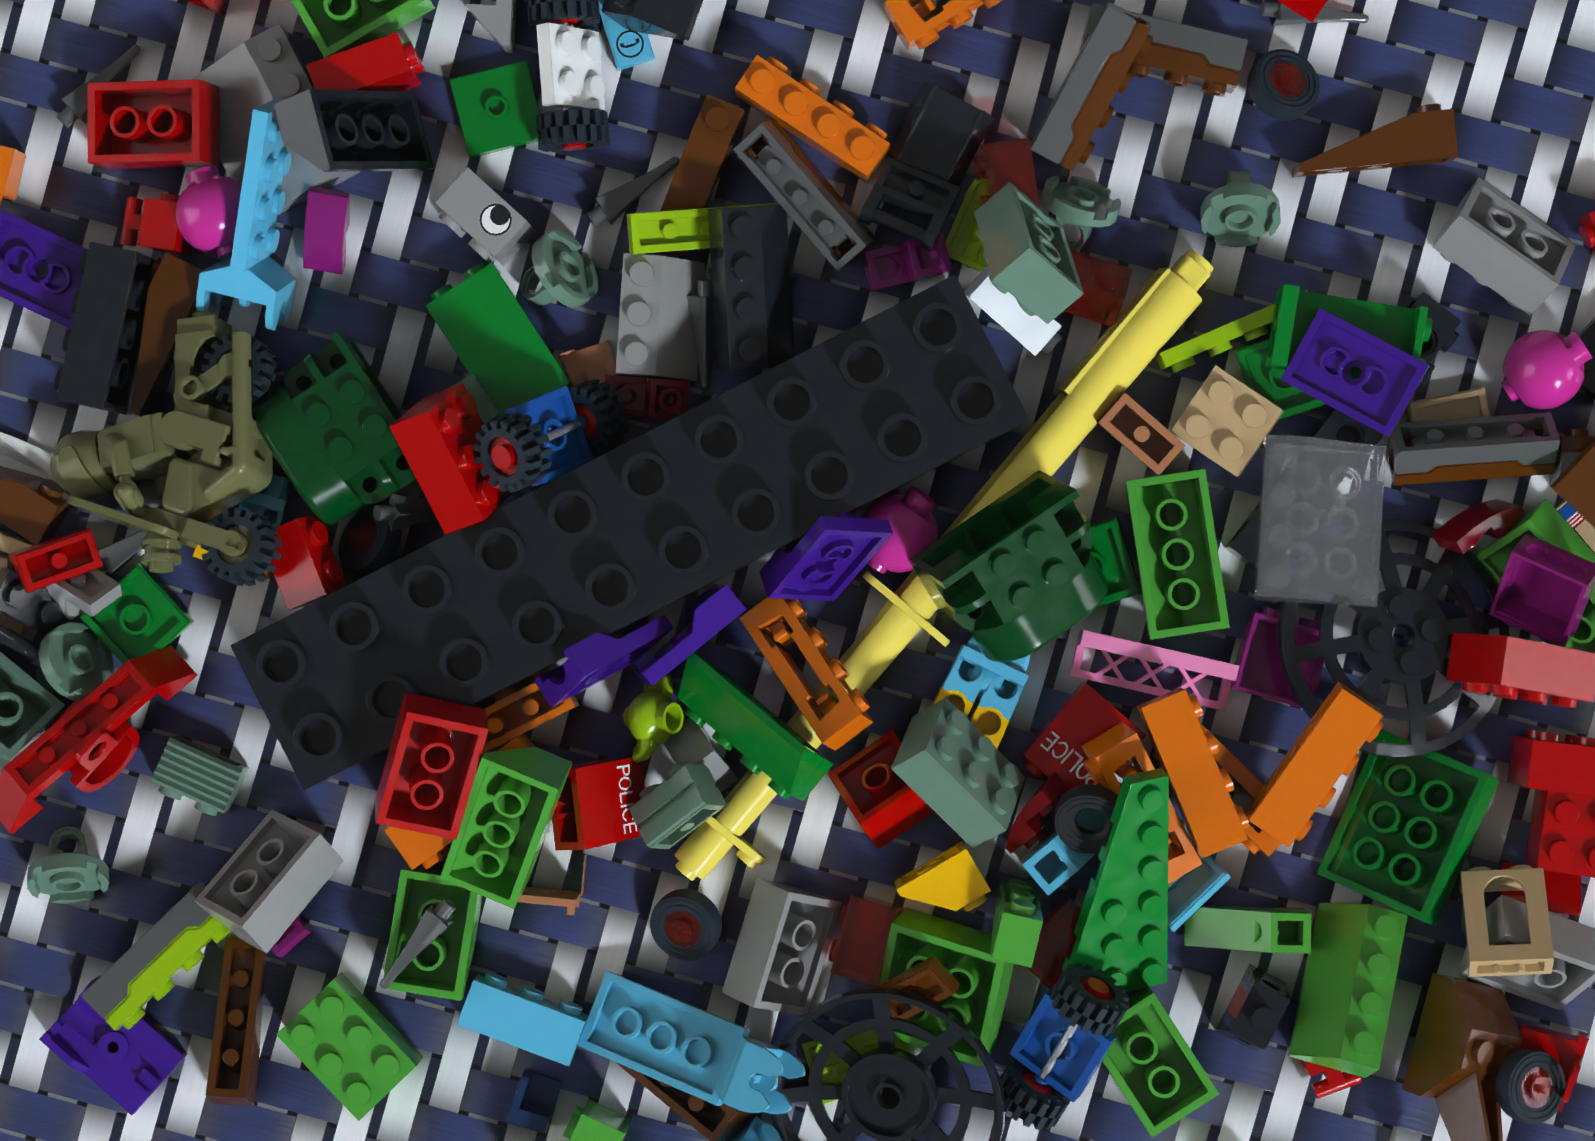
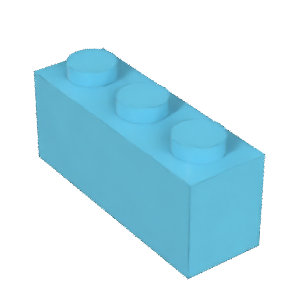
M486 972L485 976L478 974L475 977L460 1014L458 1026L570 1066L589 1016L581 1013L583 1009L581 1006L567 1000H560L559 1004L544 999V992L529 986H523L522 990L507 985L508 979L495 973Z

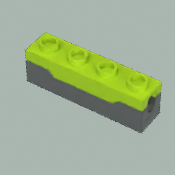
M201 881L81 995L114 1030L118 1031L122 1026L127 1030L131 1029L146 1014L141 1008L152 997L157 1001L162 999L175 986L171 979L182 968L188 973L205 957L201 950L211 940L218 944L231 932L194 901L206 887Z

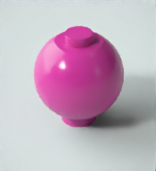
M214 165L191 171L186 175L189 186L180 194L176 205V222L179 231L184 239L199 251L208 254L217 253L218 258L232 256L242 184L231 177L220 176L217 166Z
M1553 330L1532 331L1517 339L1507 351L1503 362V373L1507 379L1502 381L1501 384L1513 402L1521 399L1524 405L1530 408H1556L1568 402L1578 392L1584 380V363L1593 357L1576 331L1568 336Z
M911 486L906 494L891 493L873 501L861 518L889 520L893 534L867 564L883 574L886 570L897 573L913 570L914 568L909 559L938 540V525L932 514L937 506L936 501L914 486Z

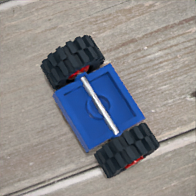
M594 379L569 389L566 385L508 408L505 410V416L484 424L481 427L482 430L478 431L475 436L479 442L474 443L473 450L480 452V455L474 458L476 464L482 463L484 466L480 473L483 477L491 476L488 483L492 487L499 484L498 490L502 492L509 490L510 493L530 485L534 487L556 479L593 460L592 456L618 446L617 444L625 439L623 434L628 433L629 426L623 424L629 420V413H622L621 410L627 407L625 401H617L616 398L620 393L616 389L609 391V383L603 382L600 384V380Z
M1081 963L1069 964L1054 988L1045 993L1009 1053L1014 1058L1008 1062L1000 1076L1005 1098V1112L1010 1111L1013 1113L1011 1118L1015 1121L1018 1118L1022 1119L1024 1126L1030 1127L1033 1124L1036 1130H1042L1043 1127L1049 1130L1052 1126L1054 1127L1070 1101L1075 1102L1081 1096L1117 1038L1112 1033L1129 1008L1130 1003L1128 1001L1130 998L1127 994H1123L1125 992L1123 986H1116L1117 980L1112 976L1110 978L1105 977V972L1101 969L1096 972L1093 966L1086 964L1085 968Z

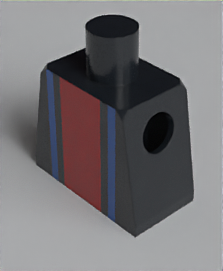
M1249 964L1216 1031L1250 1049L1265 1050L1290 1003L1291 998L1286 982Z

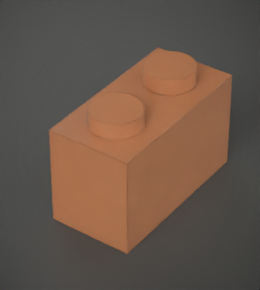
M1126 393L1120 396L1098 422L1104 430L1158 476L1186 446Z

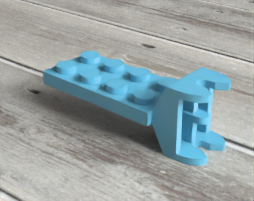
M278 97L253 109L231 258L220 260L200 272L196 296L198 312L208 311L209 305L218 306L223 295L238 298L239 305L249 307L250 302L266 305L265 327L273 331L276 330L278 322L286 323L289 318L297 278L269 257L276 251L279 243L280 232L275 227L277 214H281L285 204V192L281 191L283 176L287 175L291 165V153L287 152L288 147L283 143L273 105L286 99Z
M611 971L605 972L577 1045L716 1106H722L723 1103L748 1113L785 1114L789 1112L793 1105L786 1094L776 1090L778 1085L776 1077L783 1076L788 1079L805 1076L804 1065L795 1055L774 1045L748 1038L750 1029Z

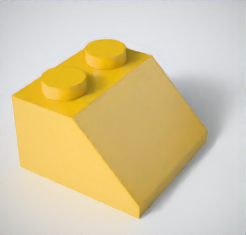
M962 841L894 881L900 897L954 911L964 907L965 911L968 912L978 907L987 900L984 894L991 891Z

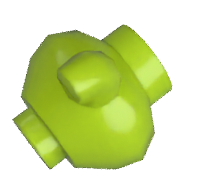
M669 673L653 686L644 683L643 692L639 693L624 711V724L637 740L632 759L636 763L648 760L658 745L668 741L672 735L677 734L682 728L684 715L680 705L673 703L670 698L673 694V679Z

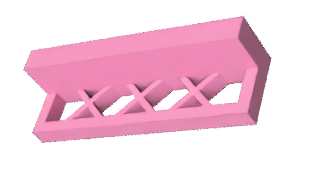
M1080 629L1069 675L1162 696L1172 691L1163 689L1155 674L1168 666L1178 668L1186 681L1174 690L1190 687L1201 706L1225 711L1231 681H1236L1239 665ZM1085 647L1101 650L1109 665L1096 673L1080 670ZM1108 652L1123 656L1113 661ZM1130 657L1139 659L1147 671V674L1134 682L1125 680L1117 668L1118 664ZM1147 661L1161 665L1152 670ZM1112 669L1117 678L1102 674ZM1185 670L1198 672L1199 674L1190 679ZM1206 675L1222 678L1217 701L1202 698L1194 683ZM1151 678L1156 687L1141 683Z

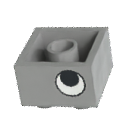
M468 167L435 202L443 210L438 217L460 238L466 233L469 234L472 240L468 244L489 264L493 263L496 259L505 266L536 232L525 218Z

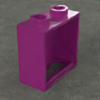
M1526 533L1511 552L1489 615L1502 620L1511 627H1518L1529 632L1546 643L1565 647L1578 629L1595 585V563Z
M1262 606L1260 613L1249 612L1235 660V665H1239L1236 681H1231L1230 688L1302 708L1296 701L1286 681L1279 658L1277 638L1279 611ZM1300 617L1298 624L1295 623V646L1320 642V622ZM1323 658L1299 662L1302 675L1314 697L1324 665Z

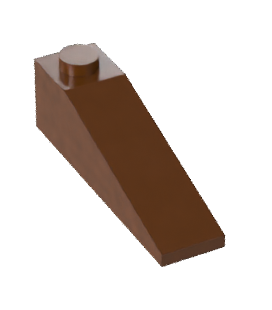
M707 94L660 211L707 208L745 120L744 109ZM688 250L661 253L670 257L685 259Z
M1441 104L1419 106L1415 113L1299 163L1292 169V178L1449 163L1458 157L1454 109L1441 110Z
M167 252L163 259L158 258L154 262L149 273V279L152 281L147 293L131 413L140 417L151 413L174 366L173 357L175 334H177V319L191 318L193 313L198 312L196 308L199 274L204 270Z
M0 466V522L33 544L47 541L55 536L71 507L67 503L69 495L64 492L65 490L57 482L51 479H44Z
M226 938L205 1096L214 1104L254 1106L259 1068L266 953L237 938Z
M617 1063L709 1141H732L752 1114L737 1110L723 1103L722 1106H716Z

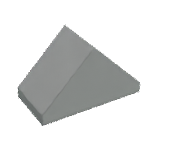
M690 718L683 722L682 728L677 734L672 735L668 741L664 742L676 765L688 762L689 764L705 765L709 768L716 782L715 786L719 788L721 793L739 780L703 728Z

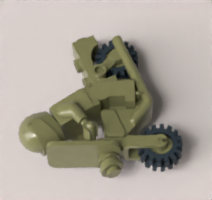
M199 311L193 313L191 318L177 319V334H175L173 357L175 364V389L173 394L175 411L167 414L159 412L152 415H144L100 431L80 430L69 433L59 441L52 451L50 468L54 479L60 487L71 494L67 500L68 504L101 518L148 533L141 541V548L145 549V554L141 555V564L149 566L150 572H173L174 566L182 563V556L178 554V549L182 545L195 548L196 544H198L202 549L208 551V553L202 554V559L210 564L207 568L211 573L235 585L243 586L245 584L253 586L256 585L255 579L260 582L267 579L264 573L265 570L273 573L277 568L271 562L273 559L280 561L282 556L281 553L275 551V548L282 547V540L275 537L280 533L276 527L271 525V521L252 511L234 508V512H231L227 509L263 490L272 480V452L258 431L256 421L252 419V406L275 391L272 389V383L279 385L281 378L276 376L274 372L281 371V364L275 361L279 358L267 344L247 332L238 331L232 333V325L217 317L216 313ZM229 406L232 407V413L226 412ZM144 479L154 481L157 498L162 500V505L157 508L145 505L144 497L133 481ZM114 495L120 507L124 511L127 508L130 515L89 501ZM222 513L224 520L216 516ZM211 520L215 526L206 523Z

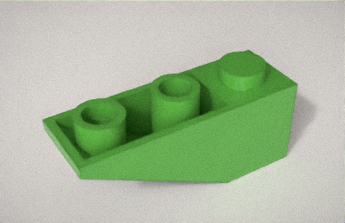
M1010 879L1009 883L999 881L990 946L992 959L1032 968L1043 924L1038 890L1032 889V884L1018 879Z
M1201 906L1184 922V946L1266 953L1311 954L1312 913L1304 908Z

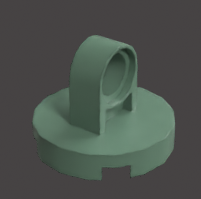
M1229 170L1226 185L1215 189L1205 197L1200 207L1202 231L1205 235L1207 232L1213 235L1214 241L1224 246L1244 247L1257 244V237L1266 234L1268 231L1269 236L1273 235L1281 223L1279 199L1272 190L1260 184L1251 183L1249 170Z
M1052 176L1045 182L1041 202L1046 209L1056 215L1055 221L1061 226L1069 223L1077 226L1080 230V240L1075 242L1067 240L1071 253L1076 252L1088 240L1092 227H1106L1116 222L1121 208V200L1119 198L1116 200L1110 199L1111 190L1095 181L1071 176L1070 182L1067 183L1059 182V176Z
M553 230L539 237L533 244L531 258L534 266L523 276L520 291L526 299L538 305L544 306L556 299L563 305L576 308L584 305L591 297L596 295L599 280L592 260L585 263L578 250L582 248L581 244L568 233ZM541 281L542 286L540 290L536 293L537 286Z
M69 622L51 630L41 641L38 653L40 667L36 669L37 682L51 694L59 693L74 701H82L115 672L113 656L109 648L100 638L95 639L85 630L89 627L84 624Z
M67 826L55 831L50 837L49 855L36 860L28 867V891L36 898H38L40 892L48 894L52 903L74 904L94 899V891L100 889L104 893L108 890V866L104 861L95 856L88 855L85 836L81 830L75 827ZM67 839H74L80 844L74 853H60L57 848L61 842Z

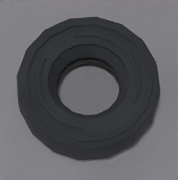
M1083 784L1069 789L1061 796L1054 812V827L1060 840L1069 848L1081 853H1100L1102 844H1107L1113 827L1110 819L1118 796L1112 790L1100 785ZM1093 808L1099 810L1105 816L1106 823L1100 829L1087 830L1077 824L1075 815L1081 809Z

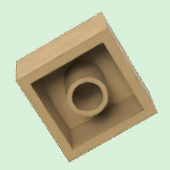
M1215 365L1170 432L1236 477H1239L1284 410Z

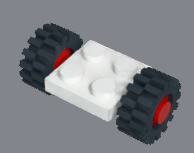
M527 0L529 27L537 30L542 105L563 108V110L547 111L536 116L538 149L544 152L558 153L564 151V153L571 151L596 150L597 148L609 146L608 114L605 110V86L602 75V47L599 32L583 29L600 23L599 0Z

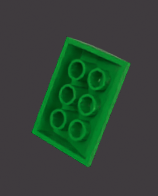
M1382 729L1375 738V741L1382 743L1410 744V741ZM1435 751L1420 756L1398 758L1368 754L1317 874L1418 920L1437 926L1500 780L1488 773Z

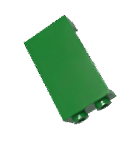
M481 262L464 273L466 280L455 287L447 284L435 291L430 296L433 301L427 304L426 308L469 374L476 376V381L480 382L481 387L485 389V394L489 395L490 401L494 402V407L499 412L497 417L500 418L506 415L505 410L566 385L569 389L573 384L567 374L561 369L500 275L501 272L493 263L486 266L484 262Z
M1283 284L1277 288L1265 367L1286 370L1319 308L1426 363V359L1421 358L1423 342H1428L1432 330V318H1427L1429 307L1419 306L1412 309L1300 291V286ZM1353 367L1349 374L1353 379H1357L1361 376V370L1358 367Z

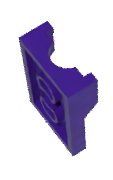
M0 210V297L71 329L75 314L71 310L72 298L75 291L80 290L83 274L80 272V261L84 251H88V249L6 211ZM39 268H47V275L45 277H39Z
M1319 308L1280 380L1390 437L1430 365ZM1353 367H1358L1361 370V376L1357 379H1353L1349 374Z
M844 509L837 517L820 516L791 552L785 549H777L759 571L767 597L773 599L835 601L893 534L889 520L860 518L857 510L851 516Z
M716 583L684 608L682 629L654 654L649 649H645L631 660L636 667L633 671L643 683L653 686L744 612L746 608L727 584H724L721 588Z
M666 615L648 624L643 619L630 625V629L622 632L624 637L620 639L597 632L570 646L564 651L568 659L559 667L539 676L535 680L536 685L551 707L560 704L633 664L631 660L643 650L652 649L674 628Z
M98 976L90 981L75 1003L39 1040L68 1066L86 1074L132 1116L188 1054L145 1015L129 1030L124 1026L118 1031L114 1030L81 997L101 977ZM113 1041L118 1044L119 1049L117 1052L109 1050L110 1042Z

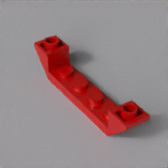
M173 646L126 662L3 767L0 773V822L9 833L14 834L44 808L36 797L77 763L75 760L76 754L97 731L104 729L107 733H112L157 693L166 701L170 700L198 676Z

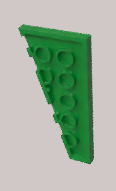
M1162 768L1124 776L1110 819L1113 827L1107 844H1102L1098 856L1101 864L1096 878L1091 877L1074 930L1077 938L1071 956H1066L1062 967L1064 971L1069 964L1081 963L1084 968L1086 964L1093 966L1096 972L1101 969L1105 972V977L1110 978L1112 976L1117 980L1116 986H1123L1125 989L1124 993L1167 983L1169 775Z

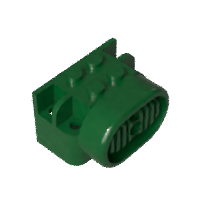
M339 331L330 335L333 339L332 342L314 354H307L303 357V361L290 369L282 386L252 406V418L256 421L257 429L309 508L321 521L328 525L339 522L364 504L374 506L387 505L391 493L403 495L419 485L389 427L403 414L354 339Z
M1040 470L909 559L937 608L958 625L969 630L983 655L994 662L1014 661L1041 649L1092 613L1103 601L1108 590L1107 579L1090 551L1092 547V535L1089 530L1091 524L1086 515L1079 512L1073 502L1080 497L1078 491Z

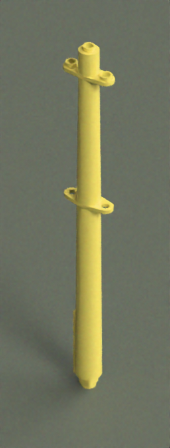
M1189 249L1184 255H1181L1171 269L1158 268L1060 384L1057 388L1060 392L1057 398L941 537L1040 470L1053 476L1202 302V298L1197 291L1211 276L1210 273L1214 269L1204 257L1196 251ZM915 570L911 572L895 593L868 571L862 576L889 600L839 660L849 673L845 681L851 690L857 688L864 695L921 628L945 647L951 642L927 622L938 608ZM822 682L814 690L819 698L828 692L829 695L840 701L835 692L824 686ZM819 707V709L821 710V712H822L823 715L825 716V715H826L825 711H824L821 707ZM798 709L787 725L817 749L822 742L800 709ZM748 770L724 799L726 802L725 807L698 826L675 852L674 856L678 860L675 867L692 881L696 877L704 880L733 845L739 848L736 855L749 867L754 869L758 864L762 866L767 858L744 839L742 834L777 795L768 786L772 779L763 771L756 775L751 770Z

